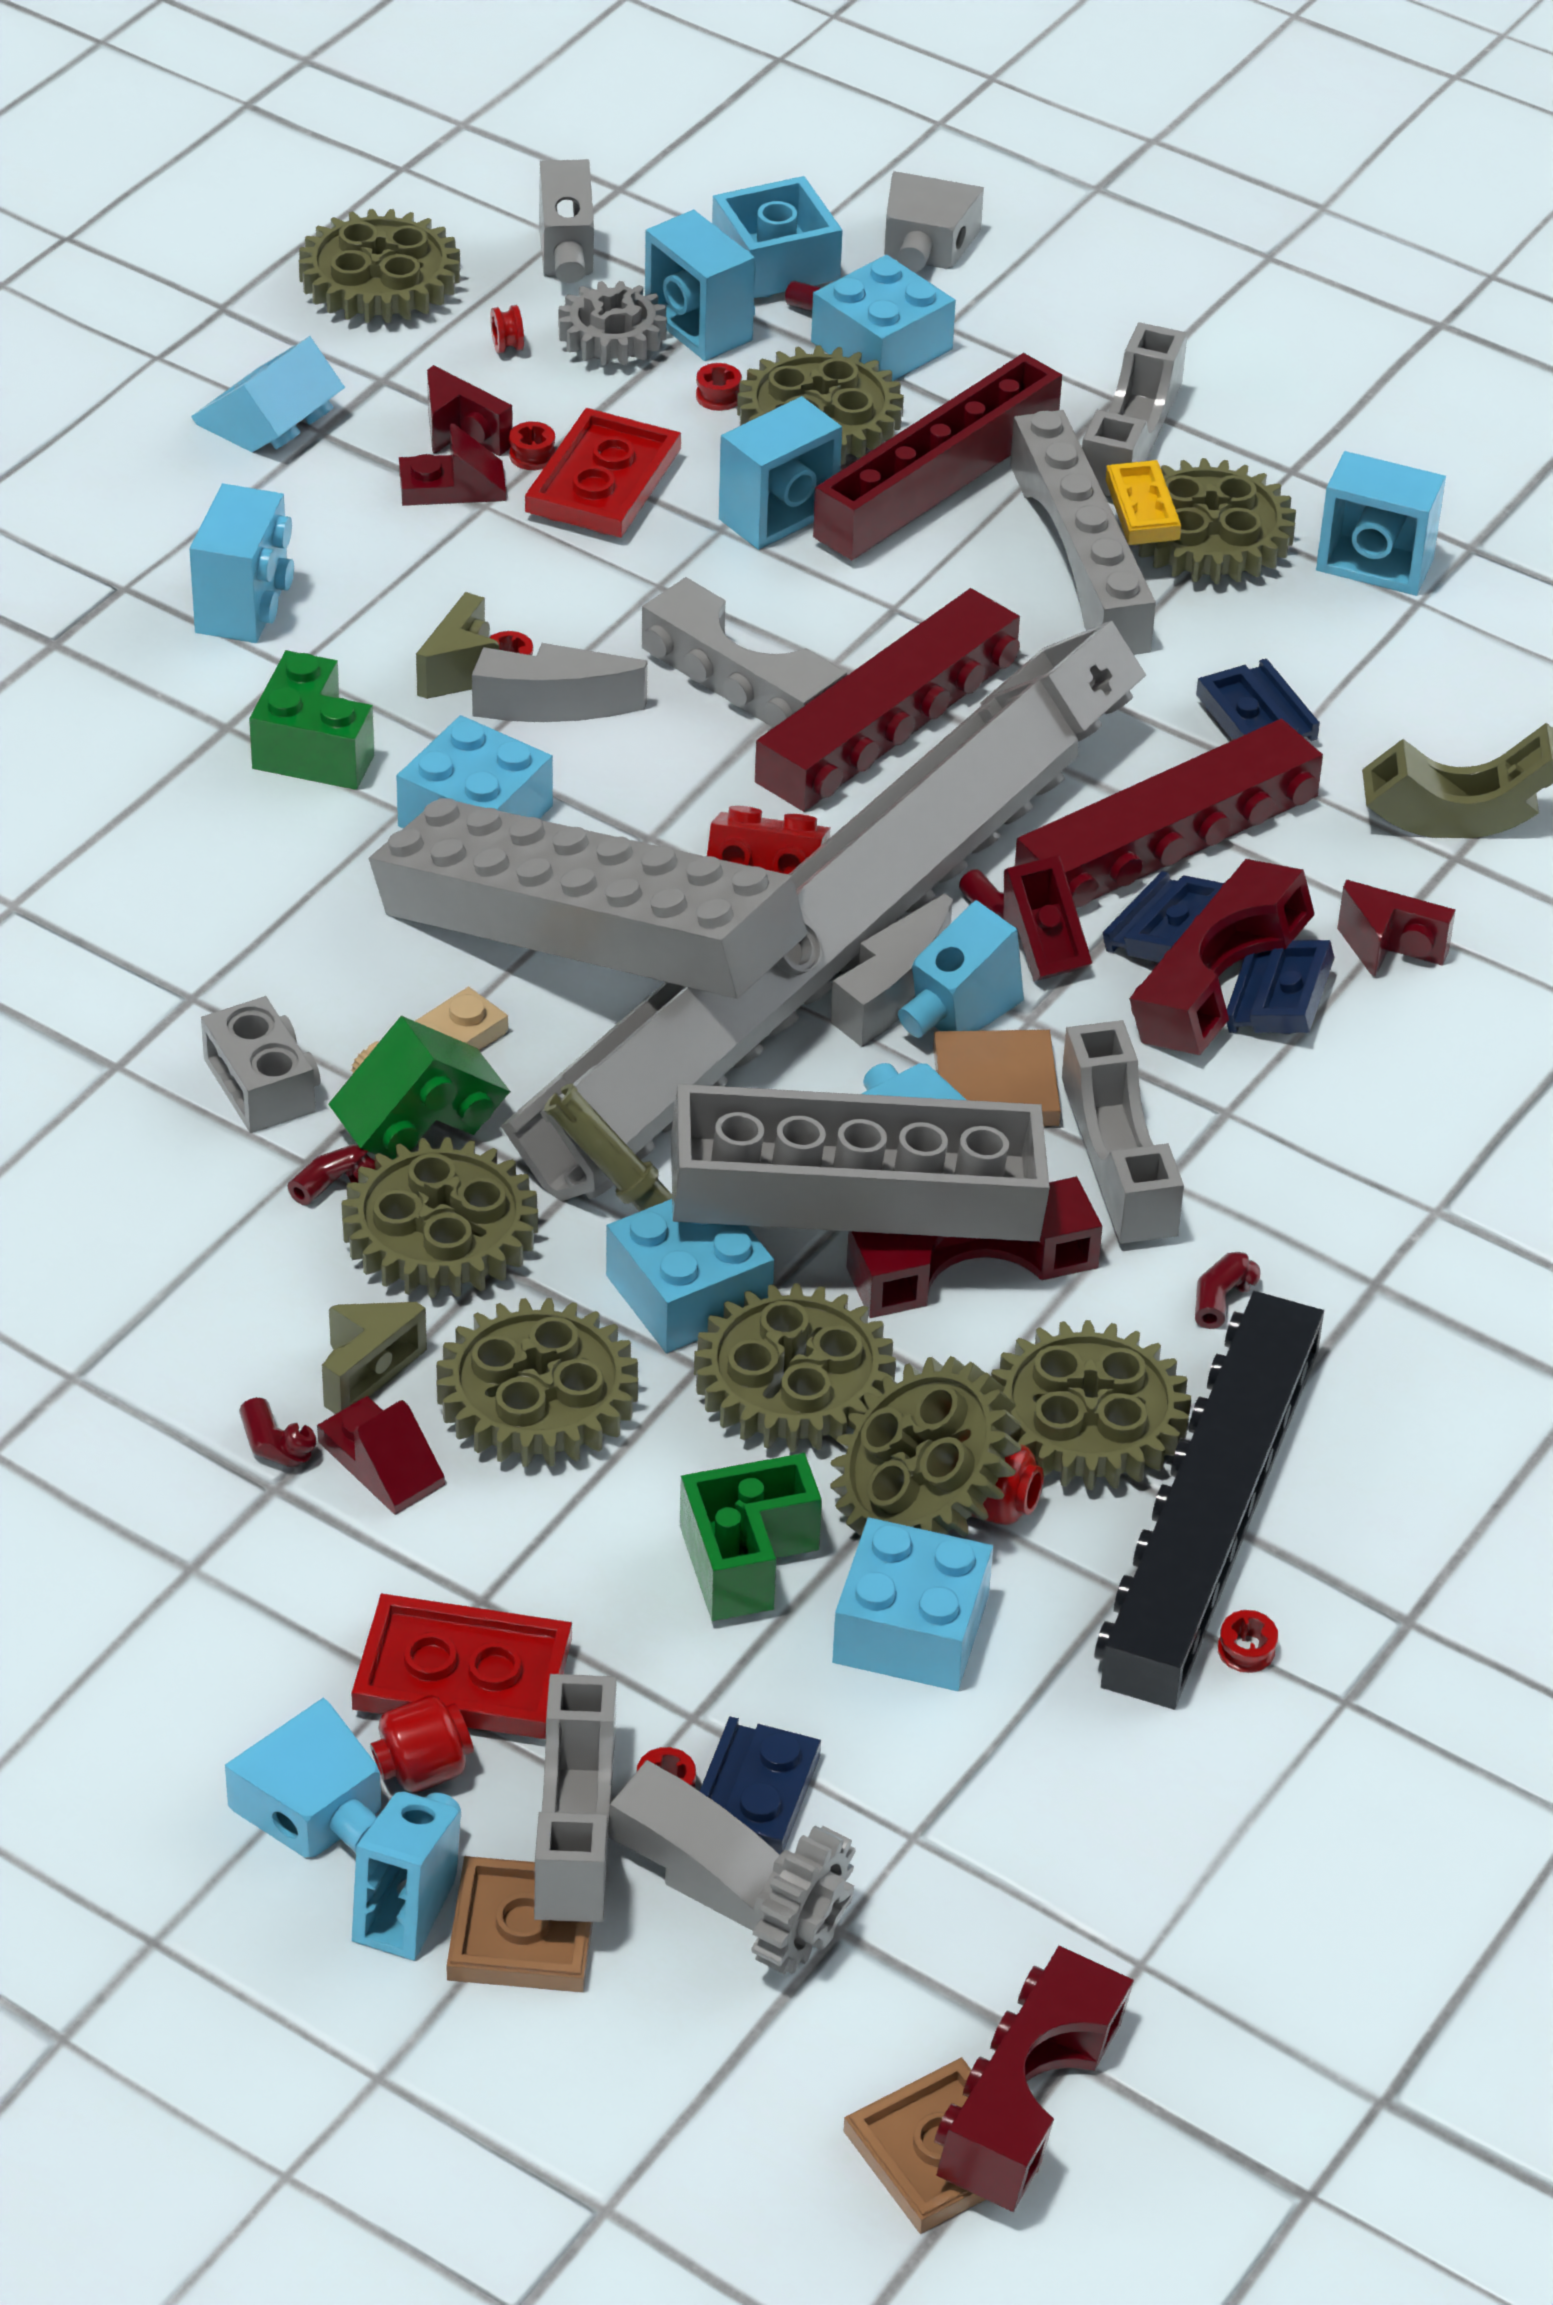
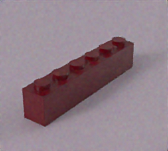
M1023 352L815 487L813 538L852 561L1011 456L1014 416L1035 414L1039 411L1060 410L1062 374Z
M969 588L756 740L755 783L803 812L823 798L830 797L836 792L838 787L860 771H866L875 760L896 745L903 744L911 734L930 720L939 718L948 707L966 694L973 693L981 683L1000 669L1009 667L1017 658L1020 649V642L1018 641L1020 615L978 591Z
M1281 718L1018 837L1016 841L1015 866L1060 855L1075 907H1082L1098 897L1122 886H1128L1137 879L1163 867L1171 866L1189 855L1209 846L1219 844L1228 837L1254 825H1260L1267 819L1295 806L1303 805L1317 797L1323 754Z

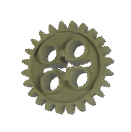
M369 209L367 217L360 218L352 211L349 212V221L343 222L335 217L331 218V229L318 225L316 227V236H306L305 247L299 248V281L303 282V292L305 294H313V303L315 305L327 302L328 313L344 309L345 319L347 320L354 317L357 313L364 314L365 323H370L375 315H382L386 323H391L393 314L398 313L406 320H410L411 310L416 309L421 313L428 314L429 303L442 306L444 304V295H454L455 284L460 283V249L456 248L455 238L446 237L445 227L432 229V219L430 218L421 220L418 223L414 222L413 212H409L402 218L395 217L394 209H389L385 216H378L374 209Z
M821 345L815 347L813 354H806L801 347H795V356L793 357L778 351L776 352V363L762 358L759 361V370L750 368L747 370V380L740 381L737 397V415L740 416L741 426L802 396L842 426L841 465L846 464V455L852 454L860 459L866 454V448L874 450L882 444V441H887L894 437V430L901 429L904 395L900 394V382L892 381L891 370L878 372L879 361L877 360L869 361L865 364L861 363L862 353L860 352L847 358L843 357L841 347H837L832 354H825Z
M1202 458L1199 467L1194 468L1187 461L1180 460V470L1177 471L1167 465H1162L1161 471L1181 523L1180 540L1136 544V546L1139 545L1138 556L1140 558L1154 556L1153 567L1156 569L1168 564L1171 565V576L1173 577L1180 575L1184 571L1191 572L1193 582H1197L1203 574L1210 575L1215 584H1219L1221 575L1228 574L1234 581L1241 582L1242 571H1247L1249 574L1259 577L1261 565L1274 569L1276 568L1277 557H1287L1288 546L1293 545L1296 509L1290 508L1292 499L1290 496H1280L1281 485L1279 483L1266 485L1267 474L1265 473L1253 477L1248 476L1249 466L1243 465L1236 471L1229 470L1228 460H1223L1218 468L1211 467L1206 458Z
M445 1137L440 1149H432L429 1142L422 1138L419 1141V1151L412 1153L402 1144H397L395 1159L392 1160L385 1155L376 1154V1170L360 1167L358 1169V1183L347 1184V1199L342 1200L341 1204L343 1241L350 1243L351 1259H363V1273L366 1275L381 1270L382 1285L385 1287L393 1284L398 1279L404 1280L405 1294L410 1295L420 1284L427 1285L430 1298L436 1297L440 1286H449L451 1292L456 1297H459L462 1293V1284L470 1282L478 1290L483 1291L485 1290L486 1275L489 1274L498 1280L504 1281L506 1279V1264L521 1267L523 1265V1251H533L534 1234L538 1233L537 1193L530 1190L528 1174L516 1175V1161L513 1159L497 1165V1149L495 1148L486 1151L481 1156L475 1154V1141L470 1140L461 1150L453 1149L451 1138Z
M794 1283L790 1295L784 1296L780 1294L774 1285H768L766 1299L760 1300L754 1293L746 1291L744 1293L743 1308L727 1301L724 1303L723 1318L709 1316L708 1332H699L698 1349L694 1351L696 1392L698 1395H705V1410L707 1413L720 1411V1426L722 1428L730 1427L738 1422L741 1423L740 1439L744 1441L752 1437L756 1432L764 1434V1448L769 1449L779 1437L786 1438L790 1452H795L800 1439L808 1438L816 1450H821L824 1435L830 1434L837 1440L838 1436L846 1434L847 1426L854 1430L856 1429V1426L849 1420L848 1416L850 1413L863 1415L866 1413L869 1407L865 1402L864 1395L867 1392L879 1398L885 1393L883 1378L888 1375L895 1381L896 1358L892 1357L893 1340L891 1338H883L884 1323L882 1321L868 1323L869 1308L867 1306H861L849 1311L848 1295L842 1294L833 1302L825 1300V1287L819 1286L810 1297L803 1296L799 1283Z
M522 1298L519 1303V1311L513 1313L503 1304L498 1303L496 1304V1318L492 1320L477 1312L473 1314L474 1330L462 1326L455 1328L456 1343L445 1342L443 1344V1360L437 1361L436 1364L437 1404L443 1405L444 1422L455 1423L456 1438L460 1440L474 1435V1451L477 1453L486 1450L491 1445L496 1446L498 1462H503L512 1452L520 1453L523 1467L529 1466L534 1454H543L549 1467L555 1466L557 1452L565 1451L571 1459L578 1461L580 1460V1446L583 1444L599 1452L602 1450L603 1434L618 1438L620 1436L621 1420L631 1421L633 1417V1402H638L637 1358H631V1342L629 1340L618 1341V1326L616 1324L607 1325L599 1329L600 1313L597 1311L588 1314L582 1319L577 1317V1303L574 1302L570 1303L563 1312L554 1311L552 1298H546L541 1310H532L528 1300Z
M1085 1320L1082 1332L1073 1333L1070 1326L1065 1321H1062L1059 1325V1334L1054 1337L1041 1327L1037 1328L1035 1345L1027 1340L1018 1338L1015 1345V1354L1003 1352L1000 1357V1369H993L991 1376L1005 1388L1003 1393L1016 1404L1010 1414L1021 1422V1428L1009 1436L1017 1443L1025 1445L1031 1450L1035 1456V1461L1038 1462V1466L1043 1468L1044 1477L1052 1470L1061 1472L1060 1483L1061 1486L1066 1487L1074 1476H1081L1087 1490H1093L1097 1477H1105L1108 1483L1115 1489L1119 1488L1120 1474L1126 1472L1131 1478L1141 1482L1143 1481L1145 1465L1161 1471L1164 1465L1165 1454L1174 1456L1180 1439H1186L1191 1395L1186 1394L1187 1377L1176 1375L1177 1360L1175 1358L1160 1360L1161 1345L1159 1343L1141 1348L1139 1346L1140 1332L1138 1331L1129 1334L1125 1339L1117 1337V1325L1115 1323H1111L1102 1334L1095 1333L1091 1320Z
M950 1356L944 1366H942L933 1357H928L922 1373L910 1363L906 1364L903 1371V1381L898 1384L886 1375L883 1378L885 1393L879 1398L867 1392L864 1395L865 1402L869 1407L864 1415L850 1413L848 1416L849 1420L856 1426L854 1433L840 1435L836 1440L847 1449V1453L831 1460V1466L843 1474L830 1484L831 1489L841 1496L835 1507L848 1517L846 1524L861 1536L867 1518L870 1517L948 1535V1531L954 1529L965 1538L968 1535L966 1519L973 1514L979 1519L986 1520L988 1514L983 1505L986 1498L1002 1499L1004 1497L1002 1490L995 1485L998 1478L1015 1475L1016 1470L1005 1462V1457L1021 1451V1445L1009 1436L1021 1428V1422L1010 1414L1016 1404L1003 1393L1005 1388L973 1362H969L964 1366L955 1357Z

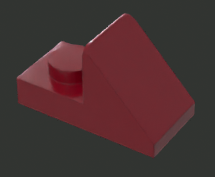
M435 365L427 369L428 416L433 453L439 452L450 444V424L457 425L486 449L498 456H501L510 449L509 435L513 428L511 404Z
M450 424L451 455L434 456L422 454L414 457H399L402 506L506 501L503 461L455 424Z
M1060 855L1005 869L1003 919L1018 930L1033 981L1084 969L1093 964Z
M1346 879L1342 891L1337 929L1372 976H1377L1388 951L1443 966L1449 953L1456 909Z
M365 1396L317 1425L318 1442L394 1515L445 1485V1476L409 1405L404 1400H400L382 1410L373 1400Z

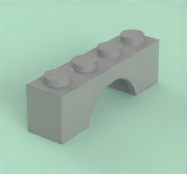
M1138 322L1124 352L1121 373L1109 412L1096 410L1082 441V449L1105 497H1111L1105 480L1106 465L1146 461L1183 382L1187 332Z
M687 577L642 606V649L689 676L693 681L702 684L727 699L733 705L740 707L770 725L772 728L847 676L846 671L807 648L790 653L768 654L748 650L737 645L725 635L726 600Z
M1124 1021L1066 1027L1061 1078L1119 1243L1178 1236L1184 1184L1169 1143L1153 1145L1141 1103L1138 1059Z
M550 1674L546 1716L542 1812L538 1814L535 1850L534 1920L603 1922L609 1841V1804L611 1803L615 1749L617 1676Z

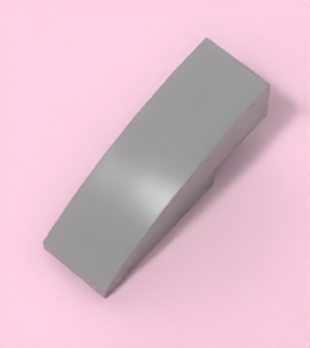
M541 643L536 656L483 647L472 673V715L474 717L505 721L560 722L603 718L644 710L647 704L648 661Z
M943 894L861 942L859 965L833 980L831 1023L859 1046L863 1047L889 1029L899 1020L898 1010L915 997L912 964L915 958L951 924L953 904L951 897Z
M646 1760L609 1804V1838L665 1867V1884L753 1931L761 1918L753 1915L756 1898L764 1889L779 1854L722 1806L685 1781Z

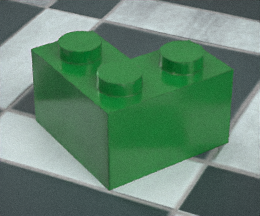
M285 650L249 718L252 769L357 790L374 757L373 705L339 698L338 660Z
M401 1015L328 1105L360 1149L367 1150L375 1155L379 1153L393 1160L396 1158L397 1144H402L411 1151L436 1120L475 1135L481 1126L491 1118L496 1108L511 1091L476 1047Z
M805 1453L681 1475L680 1529L711 1621L774 1610L776 1558L819 1550L822 1498Z

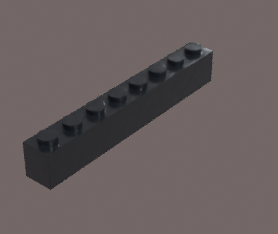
M1253 1290L1244 1314L1236 1311L1232 1314L1224 1344L1225 1347L1229 1348L1227 1355L1218 1353L1215 1355L1207 1381V1389L1212 1391L1209 1398L1199 1396L1193 1408L1189 1424V1432L1194 1433L1190 1442L1179 1441L1170 1475L1175 1477L1172 1486L1162 1484L1158 1491L1152 1512V1521L1157 1523L1153 1531L1143 1529L1138 1539L1133 1558V1566L1138 1567L1134 1577L1124 1575L1119 1584L1114 1602V1612L1119 1613L1115 1623L1105 1621L1099 1632L1094 1658L1103 1661L1100 1688L1173 1710L1176 1709L1318 1354L1324 1310Z

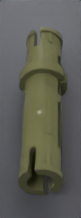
M573 1083L561 1088V1092L565 1095L562 1099L556 1092L549 1098L544 1105V1111L555 1119L616 1186V1196L624 1204L632 1203L640 1212L672 1199L670 1191L658 1179V1169L650 1161L643 1163L582 1097Z

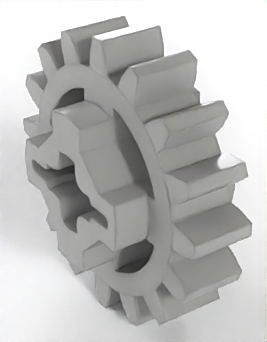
M603 281L598 282L596 290H590L585 286L579 287V297L568 294L565 297V305L559 306V340L567 342V351L569 353L582 350V360L587 361L594 357L600 359L601 365H607L610 359L618 358L622 365L628 364V357L635 356L640 360L647 359V349L658 352L661 340H666L667 338L666 305L658 304V295L656 293L643 296V286L638 285L631 289L626 287L623 281H619L615 288H608Z
M814 1826L808 1837L802 1835L799 1838L795 1853L785 1850L775 1860L773 1871L764 1889L757 1896L754 1905L753 1915L761 1918L753 1929L752 1934L758 1937L751 1948L752 1953L757 1955L755 1960L784 1975L786 1972L793 1974L800 1962L806 1964L809 1960L813 1946L822 1950L833 1939L835 1928L844 1910L851 1903L854 1892V1885L846 1882L853 1872L854 1866L849 1863L856 1852L855 1848L850 1846L852 1843L851 1839L825 1826L821 1828Z

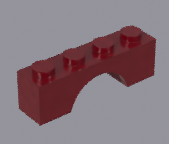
M1245 859L1129 998L1131 1011L1135 1017L1142 1043L1195 1055L1203 1053L1229 1021L1218 977L1228 967L1247 955L1272 949H1287L1292 940H1295L1315 915L1303 869Z
M1078 1177L1049 1182L1050 1189L1040 1242L848 1231L846 1268L863 1305L869 1308V1318L927 1306L929 1290L936 1277L948 1267L968 1259L996 1258L1007 1260L1028 1269L1040 1280L1097 1269L1099 1267L1103 1226Z
M1060 1945L1045 1969L1034 1965L1018 1997V2004L1022 2005V2008L1018 2014L1007 2010L995 2031L990 2049L995 2051L991 2060L981 2056L977 2059L963 2089V2096L968 2097L962 2107L951 2103L940 2122L934 2142L944 2148L936 2176L1014 2212L1042 2163L1054 2118L1034 2098L1027 2081L1038 2074L1053 2069L1078 2068L1095 2071L1121 2026L1134 1980Z

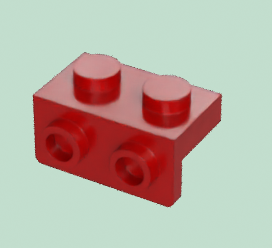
M730 806L728 813L720 812L711 822L707 856L751 867H761L765 870L788 875L830 838L831 827L817 826V818L809 815L785 814L784 820L762 818V810L757 808Z

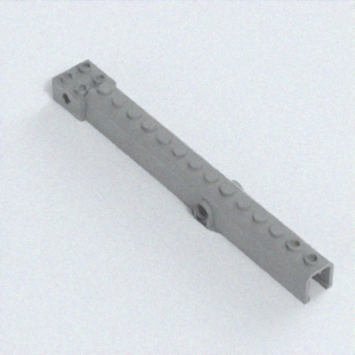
M1111 620L1042 648L980 702L981 707L788 874L793 877L807 935L738 999L664 982L501 1125L502 1129L542 1188L563 1201L586 1194L588 1199H593L614 1186L613 1182L555 1119L544 1111V1105L555 1092L562 1099L565 1095L561 1092V1088L573 1083L582 1097L640 1160L643 1159L655 1148L652 1139L661 1131L666 1133L672 1130L677 1084L725 1086L728 1082L724 1075L733 1066L734 1068L741 1067L756 1058L764 1049L760 1042L765 1037L779 1034L794 1024L799 1018L795 1010L803 1003L808 1005L827 994L832 989L830 979L835 974L845 973L859 964L861 942L899 921L898 918L904 912H913L928 903L935 896L931 889L938 882H946L960 874L968 866L965 858L971 852L973 854L978 853L1000 838L1001 835L997 829L1003 823L1010 824L1033 808L1029 801L1033 796L1042 795L1059 785L1065 779L1061 771L1078 757V742L1087 738L1102 726L1098 719L1104 713L1110 714L1127 704L1133 698L1130 690L1146 676V673L1113 621Z

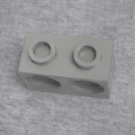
M267 996L201 1017L204 1060L250 1133L316 1112L314 1087L319 1086L321 1083L317 1063L310 1052L303 1053L297 1045L291 1021L286 1015L279 1017Z

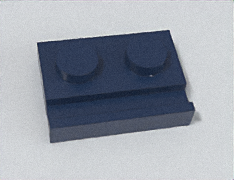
M1267 658L1259 661V667L1249 669L1246 665L1198 678L1197 697L1232 740L1281 718L1300 735L1307 737L1310 741L1318 739L1320 722Z
M1161 871L1102 932L1106 951L1114 953L1118 947L1125 948L1128 956L1159 963L1165 953L1172 948L1192 924L1194 918L1202 912L1224 883L1185 875L1176 881L1170 879L1169 872Z
M1292 940L1287 949H1272L1245 956L1227 1007L1229 1016L1227 1027L1229 1033H1238L1240 1026H1252L1254 1033H1310L1335 958L1331 941Z
M729 1716L700 1792L722 1806L754 1831L780 1855L785 1850L821 1753V1740L762 1724H757L756 1729L739 1725V1718Z

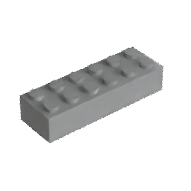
M677 1084L671 1133L673 1222L1040 1242L1050 1189L1041 1104Z

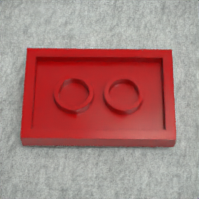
M585 408L525 494V512L542 516L552 521L564 522L594 530L601 534L622 538L681 450V432Z
M381 1593L351 1692L352 1710L384 1714L387 1711L425 1696L433 1695L442 1700L446 1706L455 1703L468 1728L546 1739L550 1674L564 1673L572 1642V1622Z

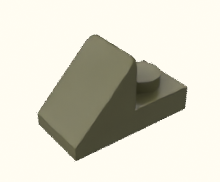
M465 592L416 653L417 696L428 699L471 690L472 673L483 647L499 650V643L494 639L488 638L490 625L485 621L484 597Z
M418 1302L338 1304L330 1307V1344L334 1350L322 1364L324 1407L336 1414L365 1396H371L427 1350L426 1308Z

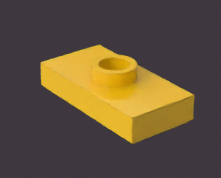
M1158 460L1106 465L1105 480L1128 545L1180 540L1181 523Z

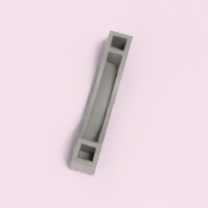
M1064 410L1039 411L1035 414L1014 416L1010 467L1024 497H1033L1040 501L1057 527L1073 572L1085 629L1089 630L1112 620L1134 655L1150 653L1156 606L1155 599Z

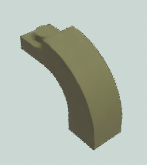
M1545 723L1500 757L1490 762L1470 767H1454L1435 762L1402 739L1362 769L1366 806L1392 825L1430 838L1473 839L1514 828L1539 814L1536 793L1553 784V727Z

